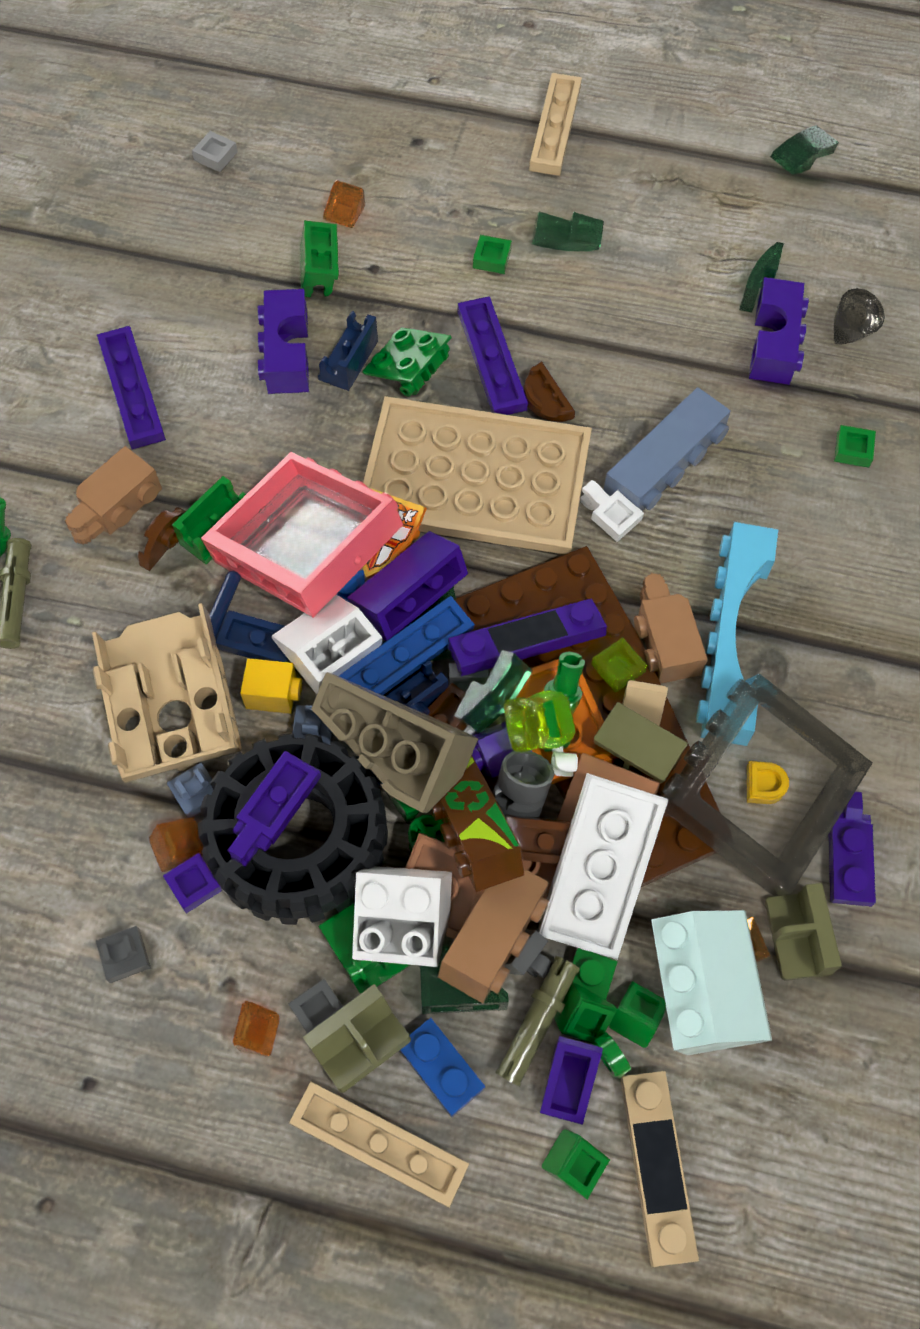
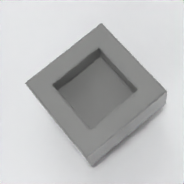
M209 131L192 150L194 161L218 172H221L238 152L236 142L212 131Z

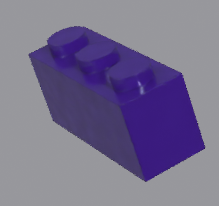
M428 531L348 596L349 603L358 607L382 636V639L388 641L468 575L460 546Z

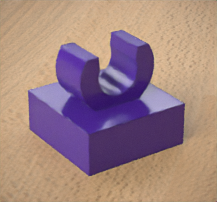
M200 853L163 875L186 914L222 891Z

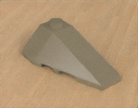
M329 672L325 673L311 708L340 741H345L359 757L357 760L365 769H370L383 783L381 785L382 788L390 796L422 813H428L463 777L478 741V738L443 721Z

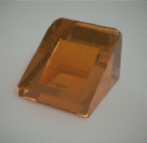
M335 180L324 210L323 219L353 228L365 207L364 190L360 187Z
M194 817L157 824L149 836V842L162 872L174 869L198 853L203 856L202 850L204 848L199 839L198 826Z
M245 1001L242 1003L232 1043L240 1052L264 1057L270 1056L280 1016L274 1011L253 1002Z

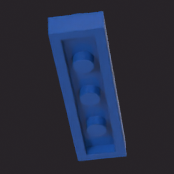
M450 596L344 671L339 677L384 695L421 668L424 662L432 660L448 648V638L472 631L475 624L453 597Z

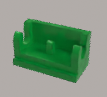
M304 220L300 243L301 289L305 290V297H311L313 287L316 285L324 286V296H329L333 290L334 279L338 280L337 224Z
M224 476L172 524L180 546L206 565L213 558L201 537L246 495L242 492L238 496L233 490L234 487L231 481Z

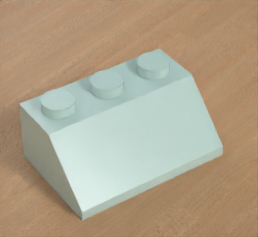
M744 910L690 911L652 919L674 1051L685 1055H693L772 1041L746 912Z

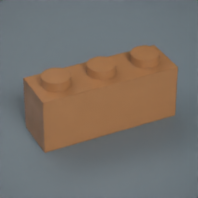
M524 869V876L485 889L443 958L438 978L481 1003H484L490 991L498 994L510 973V970L504 966L511 955L519 958L530 938V934L524 932L531 920L536 923L540 921L550 902L544 898L549 882Z

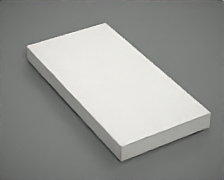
M589 773L586 774L547 900L550 902L540 919L537 932L544 938L618 960L668 803L667 798Z

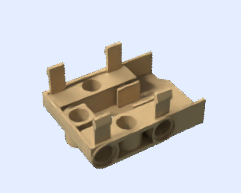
M202 603L198 604L201 614L199 616L189 618L177 612L128 625L120 637L104 641L97 632H92L99 665L93 667L96 688L102 690L112 739V742L108 744L112 765H117L120 776L125 783L174 769L187 771L199 762L242 751L223 662L216 645L210 614ZM217 696V702L212 708L207 710L201 709V704L206 697ZM172 701L186 703L191 710L189 725L171 732L164 731L159 724L161 709ZM134 716H140L139 725L131 731H126L127 721ZM180 742H187L185 753L180 757L172 758L171 752L173 747Z

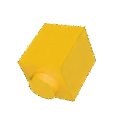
M247 658L240 692L245 708L291 714L293 702L300 700L302 692V678L297 677L294 664Z

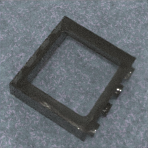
M757 674L745 681L741 678L731 687L726 696L730 701L723 711L719 709L709 719L705 726L709 732L702 742H695L684 756V760L687 762L686 766L680 774L675 773L664 785L662 792L665 794L664 798L668 799L665 809L667 814L772 896L792 893L873 762L765 677ZM758 704L837 765L778 858L710 806L700 796L702 786Z

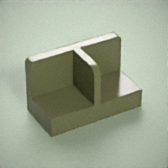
M619 702L616 703L594 737L596 745L624 761L622 768L630 770L633 766L660 783H663L671 770L676 768L688 744L686 741Z
M822 883L807 884L798 894L773 896L765 900L782 980L829 976L842 967Z
M375 984L303 1036V1039L341 1093L347 1091L411 1042L409 1033L392 1013L384 996Z

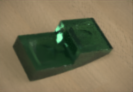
M815 125L786 140L772 152L770 157L794 175L810 170L817 158L833 154L839 142Z
M539 211L535 220L531 244L563 251L599 250L604 221L573 212L570 220H566Z
M776 242L757 261L748 278L739 310L752 313L764 277L775 279L784 243Z
M502 650L485 685L472 681L454 716L472 731L482 732L510 706L526 684L532 670L516 654Z

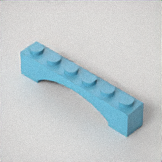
M734 522L729 536H722L719 556L725 557L724 567H718L715 579V588L721 589L719 599L714 598L710 614V621H716L715 632H709L705 651L706 654L712 655L710 666L705 665L701 679V688L707 689L706 700L699 701L696 715V723L702 724L700 738L747 746L755 732L759 696L750 693L740 670L736 651V621L740 603L747 591L759 578H768L775 562L778 529Z

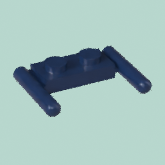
M229 571L225 576L210 612L217 648L250 659L291 663L272 639V635L284 628V625L228 610L241 580L238 572Z

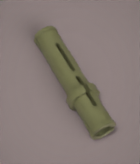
M11 538L7 541L5 567L0 570V580L3 582L0 602V647L5 649H15L20 646L26 585L31 581L28 564L32 544L30 541L22 538Z
M555 956L554 962L540 989H534L531 995L534 1001L503 1061L496 1070V1074L519 1087L521 1086V1082L556 1013H562L565 1007L562 1001L576 974L580 971L579 967L567 960L565 962L559 956Z

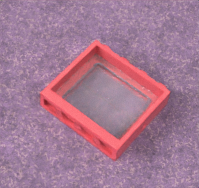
M290 452L203 535L201 540L215 563L229 571L238 572L245 580L314 618L403 526V523L397 511L398 505L389 494L384 492L380 494L368 488L359 480L352 481L342 476L335 469L329 470L318 465L309 457L303 458Z

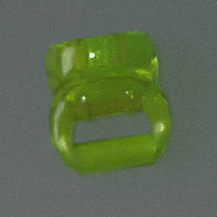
M546 690L535 693L528 698L510 699L503 705L512 750L516 752H527L538 748H560L572 741L576 734L569 698L561 692ZM549 700H553L560 733L558 738L549 736L550 729L547 727L544 713L546 709L543 708V704Z

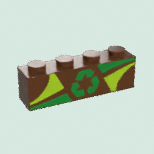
M471 755L463 777L430 811L435 821L441 819L443 822L440 828L447 848L455 847L457 851L454 853V859L460 876L462 878L469 876L475 891L478 892L524 876L521 846Z

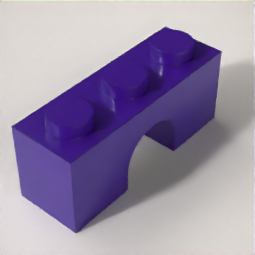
M764 277L757 299L755 326L767 327L775 332L758 331L751 354L749 379L790 385L794 372L801 371L804 351L799 350V344H803L806 334V324H801V319L805 318L809 298L803 297L805 283Z
M264 290V305H258L259 325L264 326V332H258L259 352L264 353V359H258L259 380L266 381L268 394L309 392V363L306 344L288 343L291 339L308 338V310L305 290Z

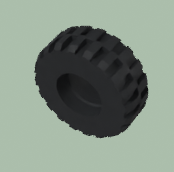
M290 733L279 735V740L266 743L265 739L253 743V749L245 754L238 752L228 760L230 766L225 772H217L210 783L213 788L212 795L207 794L203 798L200 810L204 820L198 823V833L204 848L202 850L204 859L219 886L228 894L231 901L241 909L247 908L251 910L255 917L265 921H269L271 917L279 918L282 924L297 925L298 919L309 917L311 923L324 920L325 912L336 908L339 913L351 905L350 898L355 895L356 872L365 868L370 869L374 866H382L384 860L383 850L387 846L388 829L385 805L379 784L375 777L368 774V769H365L357 760L358 756H348L347 747L336 741L331 742L330 745L323 743L321 736L306 734L305 739L294 738V734ZM287 751L321 772V778L306 799L319 802L329 809L333 817L332 832L319 849L305 857L280 859L268 855L259 848L244 867L230 858L231 856L228 852L229 847L238 836L233 831L238 822L236 817L283 752Z

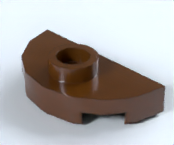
M541 361L532 367L524 385V393L528 401L527 407L535 415L548 421L563 422L574 419L575 410L543 362Z
M180 507L175 508L172 512L165 510L152 521L144 534L148 538L144 553L138 552L139 565L151 571L165 552L178 543L172 524L186 512Z

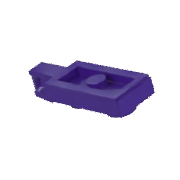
M283 752L237 815L238 822L233 831L238 836L228 849L230 858L245 867L259 848L266 852L271 844L276 842L321 778V772L289 752Z
M845 791L843 797L839 798L840 812L832 813V821L828 825L830 901L837 904L872 907L876 903L871 815L863 814L862 792Z

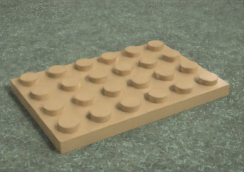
M385 396L363 483L370 489H375L426 507L427 510L418 529L420 532L427 533L431 531L438 535L565 555L570 553L572 549L592 428ZM356 517V521L360 522L361 519Z

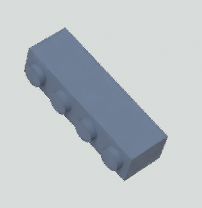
M697 387L607 472L604 491L611 496L618 490L641 511L645 508L651 510L658 503L662 492L668 486L673 488L678 484L685 473L684 470L690 464L696 466L703 459L707 448L712 443L717 445L723 440L729 430L727 422L731 410Z

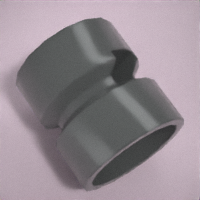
M518 750L505 756L492 793L505 818L506 814L539 818L554 778L553 767L544 757L531 751Z

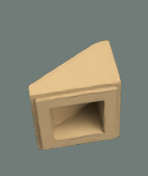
M630 680L625 690L623 705L659 726L668 687Z

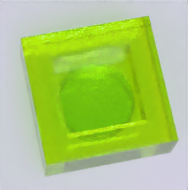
M623 637L594 656L591 662L594 669L615 693L625 687L628 681L635 680L645 673L648 666Z

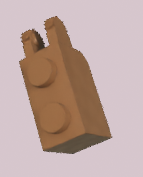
M124 446L77 487L76 497L80 504L72 510V513H68L65 520L69 531H72L71 534L74 537L75 543L88 544V542H91V539H95L103 531L111 535L119 527L125 526L145 504L151 503L158 495V492L162 490L155 469Z
M651 573L643 580V588L639 595L641 606L638 616L634 617L635 631L639 638L644 639L646 645L644 654L649 671H655L660 683L701 676L708 659L689 600L680 594L670 595L668 586L665 584L666 580L663 579L664 576Z

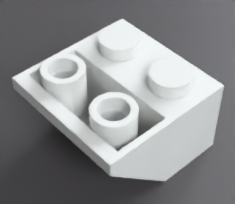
M335 595L314 618L304 613L272 635L274 642L289 661L294 664V667L316 695L326 672L339 676L381 646L382 636L360 609L338 595Z
M374 866L370 869L365 868L356 872L352 959L437 967L440 962L450 917L452 872Z

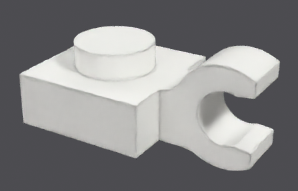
M593 480L582 488L584 495L580 497V502L589 510H594L591 519L616 542L642 520L644 513L618 490L609 496Z

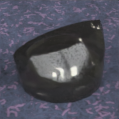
M854 288L842 295L834 317L835 344L842 345L862 340L877 332L883 326L885 319L884 309L874 294L865 289Z

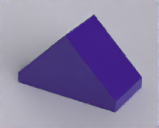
M561 1036L558 1037L540 1109L541 1114L583 1125L602 1055V1047Z

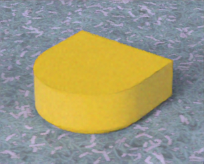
M748 762L746 766L747 803L774 804L780 801L789 788V778L785 770L779 765L770 762Z

